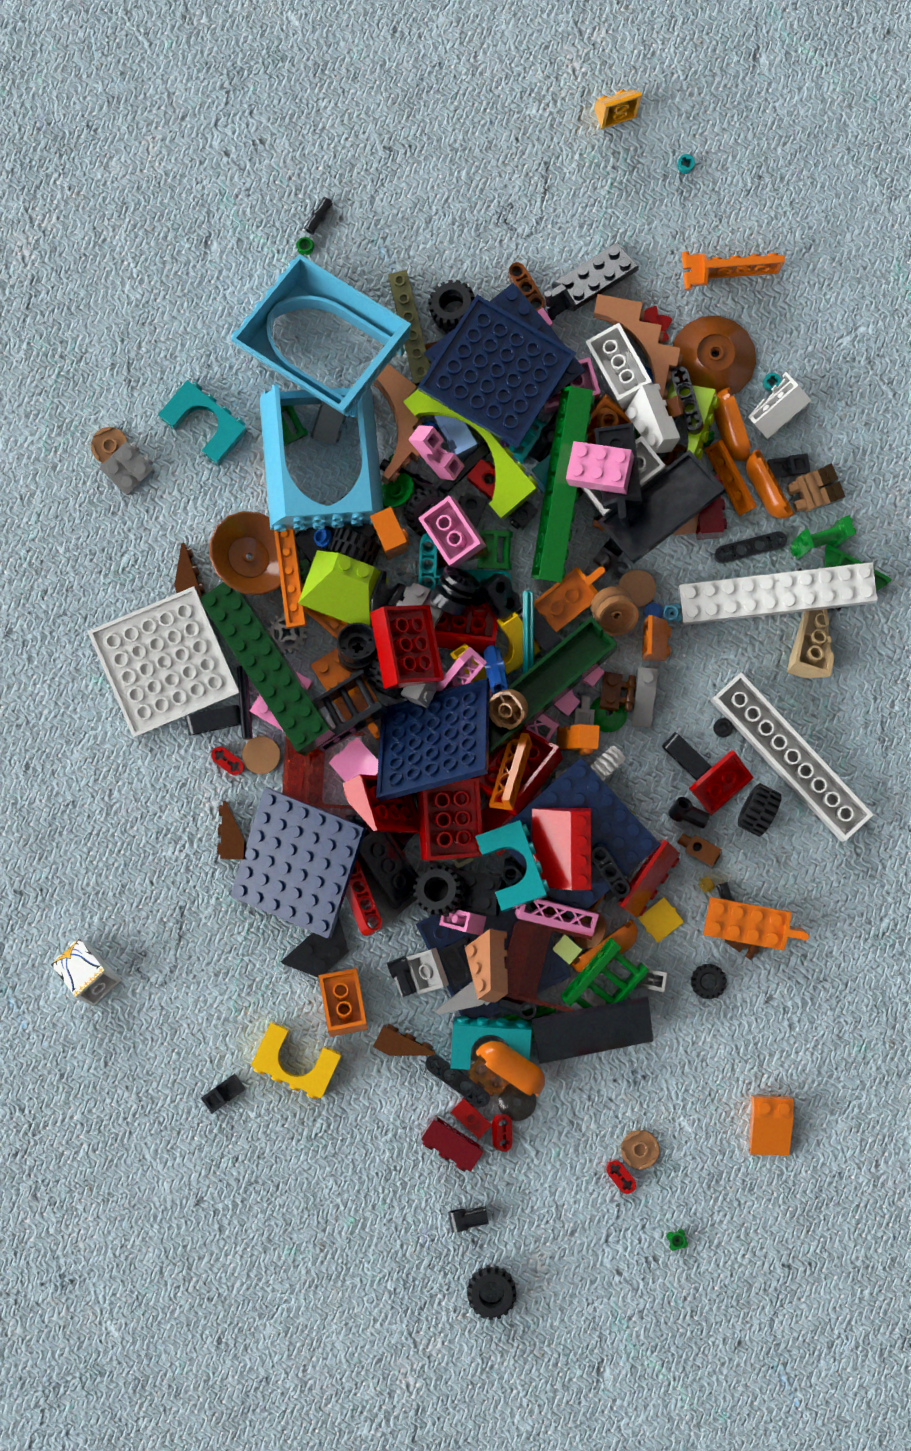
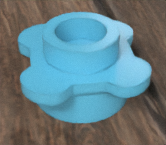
M678 603L665 605L663 607L664 620L668 621V623L671 621L680 622L682 620L680 615L681 605Z

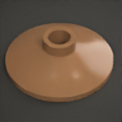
M594 911L599 916L593 936L572 932L575 942L583 948H593L599 945L605 937L606 922L604 917L597 911ZM586 916L580 922L591 924L592 917Z

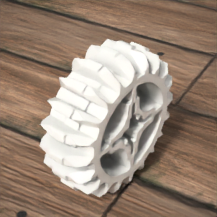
M612 746L590 767L605 781L625 761V756L619 749Z

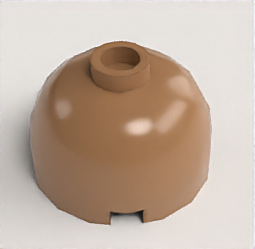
M505 689L494 694L489 700V716L500 728L513 729L519 726L527 717L528 703L525 697L518 691Z

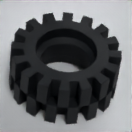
M713 964L698 966L693 971L690 979L693 991L704 999L718 998L727 987L725 973L721 968ZM706 974H712L716 978V984L711 989H706L702 986L701 980Z

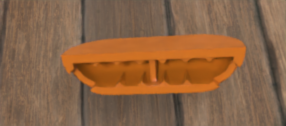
M730 387L717 393L720 399L717 409L715 408L713 414L721 439L732 459L744 462L747 461L751 454V445L734 395H731Z
M758 448L753 451L746 461V473L767 512L779 519H787L794 516V511L760 449Z
M632 919L605 937L599 945L588 949L570 963L571 967L580 973L610 937L621 946L619 953H625L637 940L638 930L636 924Z
M490 1041L481 1045L476 1051L477 1056H481L487 1061L485 1065L524 1093L530 1096L534 1093L538 1097L545 1085V1076L542 1070L506 1044Z

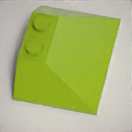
M317 550L298 604L349 624L363 623L372 627L370 600L381 572L371 565L346 555Z

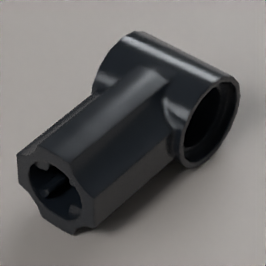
M679 797L668 811L672 820L676 822L685 820L703 829L710 818L709 813L692 806L691 801L686 797Z
M402 956L387 962L389 972L396 982L401 997L417 992L406 957Z
M505 995L499 1000L497 1010L528 1020L532 1019L537 1011L533 1002ZM525 1005L533 1007V1012L530 1015L522 1013V1008Z
M486 1206L469 1210L456 1209L448 1212L452 1233L489 1224Z

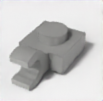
M580 696V709H574L573 725H594L595 710L589 709L590 696Z

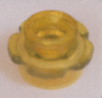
M707 875L699 878L700 883L698 885L704 893L707 891L712 893V890L716 888L712 880Z

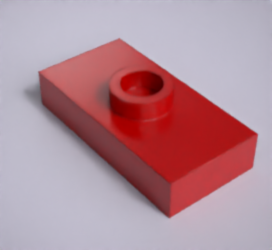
M464 1097L450 1111L478 1139L492 1125Z

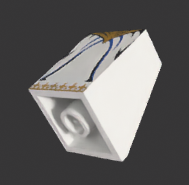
M80 938L74 941L51 964L73 995L91 1006L97 1004L121 981L119 976L98 953Z

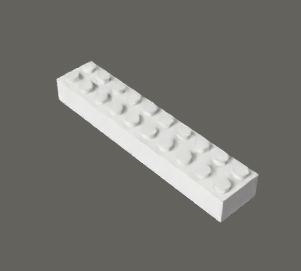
M873 562L679 585L683 625L874 604L877 601Z
M739 673L710 700L840 841H846L873 816L871 811L742 673Z

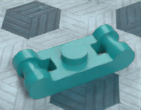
M538 416L532 426L535 425L539 429L536 432L530 427L520 443V446L525 448L521 453L512 445L509 447V450L513 453L512 456L517 458V461L521 464L525 461L530 450L540 437L542 428L548 424L545 421L539 420Z

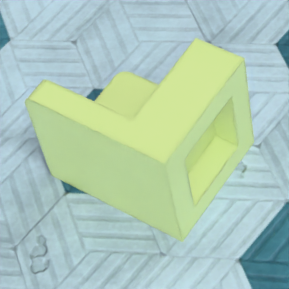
M565 934L553 947V950L569 965L582 951Z

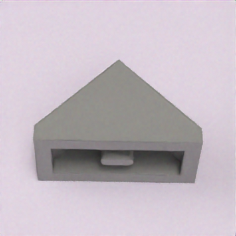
M649 969L645 979L636 986L666 993L670 973Z

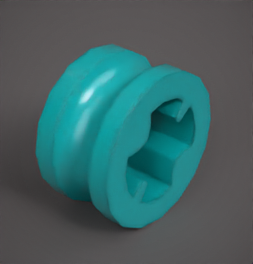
M689 154L680 156L677 163L678 170L684 174L690 173L694 168V158ZM684 160L686 163L690 162L689 167H686V165L682 166Z
M772 372L765 376L763 387L767 391H771L773 386H770V383H767L770 378H774L773 381L776 380L777 383L774 385L777 387L781 383V378L778 374Z

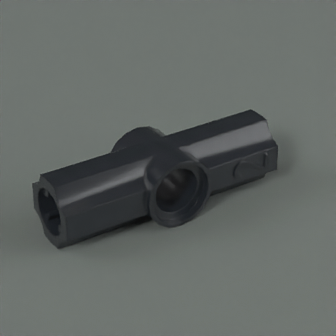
M558 409L547 426L542 428L540 437L528 454L538 462L543 461L551 451L553 438L548 440L547 434L555 430Z

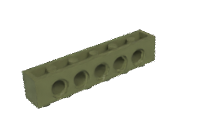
M407 270L388 274L396 313L411 324L410 337L405 341L404 346L413 384L418 388L430 365L424 355V352H426L408 273Z

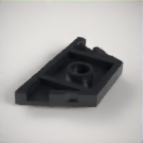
M339 916L332 938L327 939L316 933H311L280 962L319 978L318 975L325 974L349 952Z

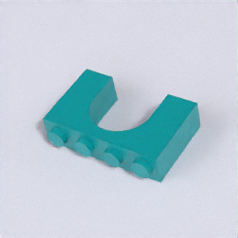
M187 380L160 411L158 416L172 429L176 430L185 418L196 410H208L215 414L218 418L217 432L202 449V452L219 466L248 432L245 427L246 423L239 417L236 419L230 415L232 412L224 405L220 407L216 404L217 400L211 394L205 395L201 391L202 388L196 382L191 383Z
M520 820L475 836L483 857L501 850L513 849L520 852L526 859L527 870L524 878L516 885L495 892L502 912L548 897L546 892L550 891L546 879H541L540 873L543 870L540 862H535L533 854H536L533 842L529 843L526 837L530 835L527 825H522Z
M467 1016L454 1017L450 1068L470 1070L472 1046L476 1040L486 1035H495L504 1039L511 1049L529 1060L531 1022L526 1020L508 1021L504 1018L489 1020L485 1017L477 1019Z

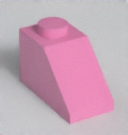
M455 909L456 913H449L447 917L441 916L439 924L441 926L476 935H482L486 916Z

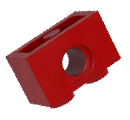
M481 459L468 473L466 480L492 501L496 482L495 466L488 460L485 462ZM492 476L495 479L494 483L487 484L484 481L485 477Z

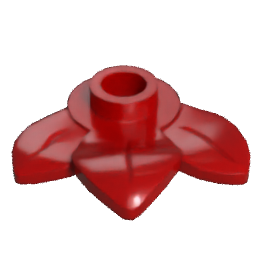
M657 306L647 308L642 322L661 325L660 331L664 332L662 342H666L669 340V336L665 331L670 326L672 318L666 315H658Z

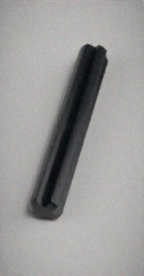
M238 666L237 677L243 740H250L253 738L249 680L243 667Z

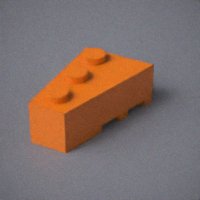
M391 507L370 516L387 561L408 552V546L410 545L409 536L405 528H400Z
M578 724L571 725V728L569 726L557 727L556 746L562 751L579 752V755L590 756L598 750L600 726Z

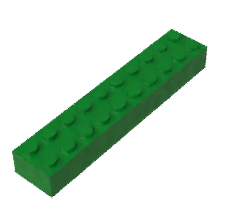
M574 386L561 389L530 577L533 579L561 583L566 575L564 564L569 556L567 545L568 541L572 538L570 527L571 522L575 519L574 503L577 502L579 496L577 487L569 486L566 475L573 442L587 443L588 441L586 430L591 422L590 407L594 404V395H592L593 390Z

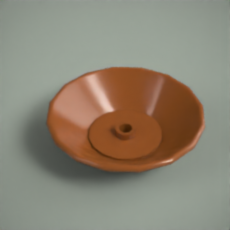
M721 316L700 317L686 324L677 334L673 343V347L680 348L679 354H683L680 366L688 370L691 383L694 386L715 389L716 393L730 387L731 395L740 392L752 378L756 366L755 346L748 332L733 320ZM712 352H717L718 356L714 357ZM679 374L680 383H684L683 375Z
M241 511L227 516L215 527L210 539V560L216 574L229 587L243 594L263 595L277 590L281 586L274 530H270L268 516L260 512ZM246 555H250L251 559H247Z

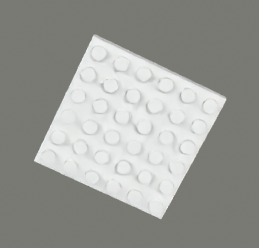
M195 586L88 631L133 737L239 693L238 686Z

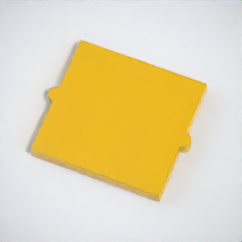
M665 897L661 898L645 911L642 916L638 917L646 928V932H649L657 943L684 922L677 914L676 908L672 907Z

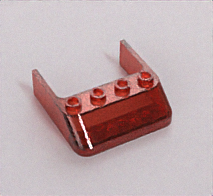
M356 732L350 737L364 738L365 734L363 732ZM286 736L282 793L318 808L355 810L351 805L325 804L323 802L325 753L316 748L306 756H302L295 750Z
M526 920L517 921L513 927L505 960V969L508 970V994L505 996L567 1012L574 1011L573 1007L537 998L538 984L552 932L556 931L592 940V936Z

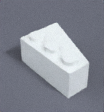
M787 372L783 374L784 380L779 386H773L771 389L773 393L767 400L763 399L749 415L750 420L767 439L776 434L780 427L791 421L793 416L800 410H803L811 401L808 395Z
M643 384L625 414L655 453L672 452L680 436L672 416L668 415L665 408L667 403L666 400H662L660 395V385Z

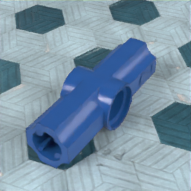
M494 645L487 646L483 651L484 659L487 662L485 664L486 675L492 693H497L508 689L505 665L499 648Z

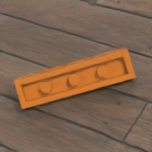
M521 733L520 739H513L507 744L489 803L491 808L513 811L532 746L528 733ZM513 745H517L515 754L511 751ZM513 761L511 769L508 770L506 768L507 764ZM508 777L506 786L503 787L501 784L502 780ZM503 794L502 803L496 802L497 797Z

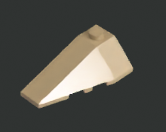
M827 609L803 612L791 651L787 673L802 678L831 676L834 654L831 651L830 643L832 640L828 630L829 618Z

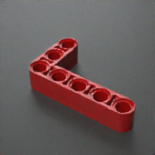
M358 856L345 895L360 932L364 936H372L381 928L382 919L358 862L360 859ZM353 886L357 887L359 892L355 891ZM360 904H363L366 910L362 909ZM368 922L373 925V928L369 927Z

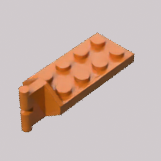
M689 251L682 252L683 269L690 270V272L683 273L685 290H692L693 286H707L708 279L779 274L785 263L784 255H779L778 253H770L767 256L752 254L743 258L735 255L729 257V259L713 257L708 260L706 254L690 255Z
M576 567L562 579L561 583L557 582L534 601L535 608L556 633L591 605L594 596L598 593L593 584L605 576L604 567H598L588 577ZM534 637V641L538 645V647L541 646L540 643Z
M337 648L310 665L326 691L343 682L353 673L347 671L341 665L338 659ZM364 681L372 698L375 702H378V699L374 695L373 691L371 690L367 682ZM358 686L348 691L358 712L367 709L368 705ZM340 696L333 702L345 721L351 719L352 715ZM372 722L366 727L369 728L374 738L380 741V731L376 724Z
M711 896L709 898L703 935L778 950L785 949L788 937L804 941L809 939V935L803 928L790 926V911Z

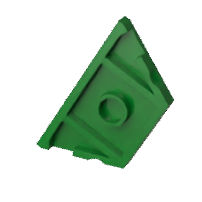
M826 544L824 568L862 564L861 561L830 544ZM874 569L876 591L891 582L892 579Z

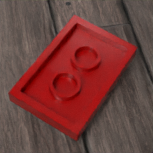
M731 750L689 789L706 812L712 816L754 777L738 755Z

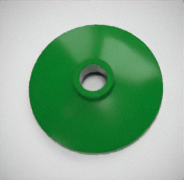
M400 473L395 482L391 481L388 485L383 484V504L391 508L404 505L414 491L412 478L405 473Z
M600 697L596 698L590 707L591 710H595L594 725L600 726L599 730L609 733L619 730L627 719V712L624 711L625 706L619 705L618 712L612 711V716H607L605 714L606 710L599 709Z

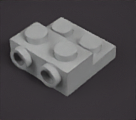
M126 441L99 467L125 495L132 491L154 469L151 466L153 462L146 455L142 457L138 453L140 449L132 441L130 443Z
M414 582L411 587H406L403 594L404 600H399L396 605H430L434 629L444 613L442 609L431 601V589Z
M436 948L406 957L418 994L449 985Z

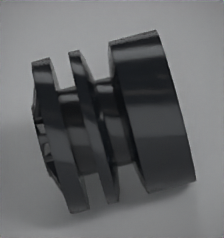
M447 566L439 577L440 583L436 584L431 592L430 599L443 611L456 616H464L471 606L470 599H474L476 592L480 589V583L468 572Z
M351 623L341 629L337 636L338 659L347 671L363 670L366 672L372 667V661L376 659L375 656L378 653L374 632L369 625Z

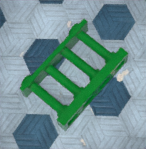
M850 516L842 517L830 529L811 535L808 528L804 529L791 542L790 551L792 556H795L798 561L813 548L830 544L835 548L841 547L856 534Z
M610 937L560 996L570 1007L573 1003H577L583 1009L593 1007L581 997L585 989L590 988L606 1001L605 1004L620 1002L628 996L639 982L645 979L649 969L642 962L636 967L619 953L621 946ZM611 959H616L632 972L625 981L607 968V964ZM602 973L619 987L612 996L594 982L598 974Z

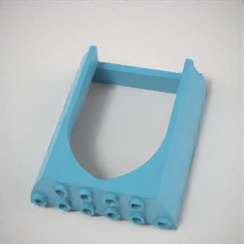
M299 254L296 259L291 260L288 269L279 275L275 285L267 290L263 300L255 305L251 315L245 317L242 326L233 332L231 341L237 347L343 415L355 417L357 414L356 404L394 355L396 353L401 356L404 354L405 349L403 345L410 337L411 324ZM298 309L324 310L337 315L385 346L346 396L342 397L295 367L281 355L273 341V326L276 318Z
M279 384L272 385V390L269 392L264 391L261 395L260 412L270 530L282 532L292 528L299 531L308 527L323 529L325 526L341 528L344 525H352L353 527L369 523L373 525L370 516L384 510L374 401L371 387L356 404L362 459L359 478L352 490L344 498L330 506L322 505L308 498L297 488L291 479L285 462L281 406L321 404L322 400L306 390L279 392ZM336 388L331 390L335 391L342 397H345L351 388Z

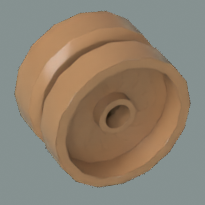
M619 586L604 588L594 596L590 608L594 619L603 628V632H607L610 636H620L627 633L638 621V609L632 601L630 594L624 588Z

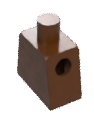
M683 833L677 842L686 848L685 853L712 870L722 854V849L697 835L691 838ZM696 845L702 847V849L698 852L694 850V847Z

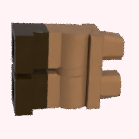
M832 463L797 477L786 487L789 496L798 493L800 500L793 502L795 512L805 511L807 513L842 501L846 497L840 481L836 482L838 476Z

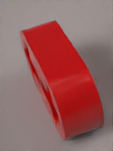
M224 747L213 749L211 757L215 763L234 776L243 773L244 763ZM217 751H224L223 755L227 758L226 762L221 758L219 760L216 759ZM230 761L235 764L239 762L240 764L238 767L240 768V770H235L234 772H232L231 770L233 767L228 763Z
M497 1114L492 1120L493 1147L501 1152H507L512 1147V1120L505 1114ZM505 1120V1124H502V1126H500L499 1122ZM505 1140V1144L501 1146L500 1142Z
M610 1160L606 1165V1171L610 1178L623 1193L630 1194L636 1189L634 1178L619 1160ZM612 1164L620 1166L618 1170L621 1175L618 1176L615 1172H610ZM623 1177L626 1179V1181H632L630 1183V1189H628L627 1187L622 1188L624 1186V1183L621 1180Z

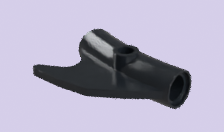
M381 571L371 596L370 612L384 606H396L399 600L403 601L406 586L397 583L394 587L388 589L386 586L387 572Z

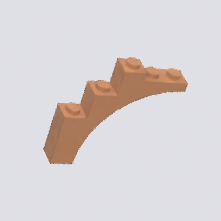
M597 294L593 318L609 322L612 325L619 323L623 331L632 337L642 349L649 362L654 384L660 385L661 389L659 392L662 400H666L668 390L665 389V384L670 382L671 372L677 365H681L683 354H679L680 348L658 344L662 343L664 332L660 331L661 325L642 322L645 309H641L643 302Z
M389 364L373 382L388 401L397 427L396 451L381 479L386 485L391 481L395 482L400 475L399 471L402 467L406 468L412 459L415 462L420 458L423 459L408 440L417 427L423 424V416L417 419L403 402L417 390V386Z

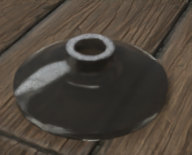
M509 1083L501 1089L498 1095V1107L500 1112L508 1115L511 1120L522 1121L534 1112L536 1096L534 1093L530 1096ZM515 1099L521 1100V1104L518 1106L514 1105L513 1102Z

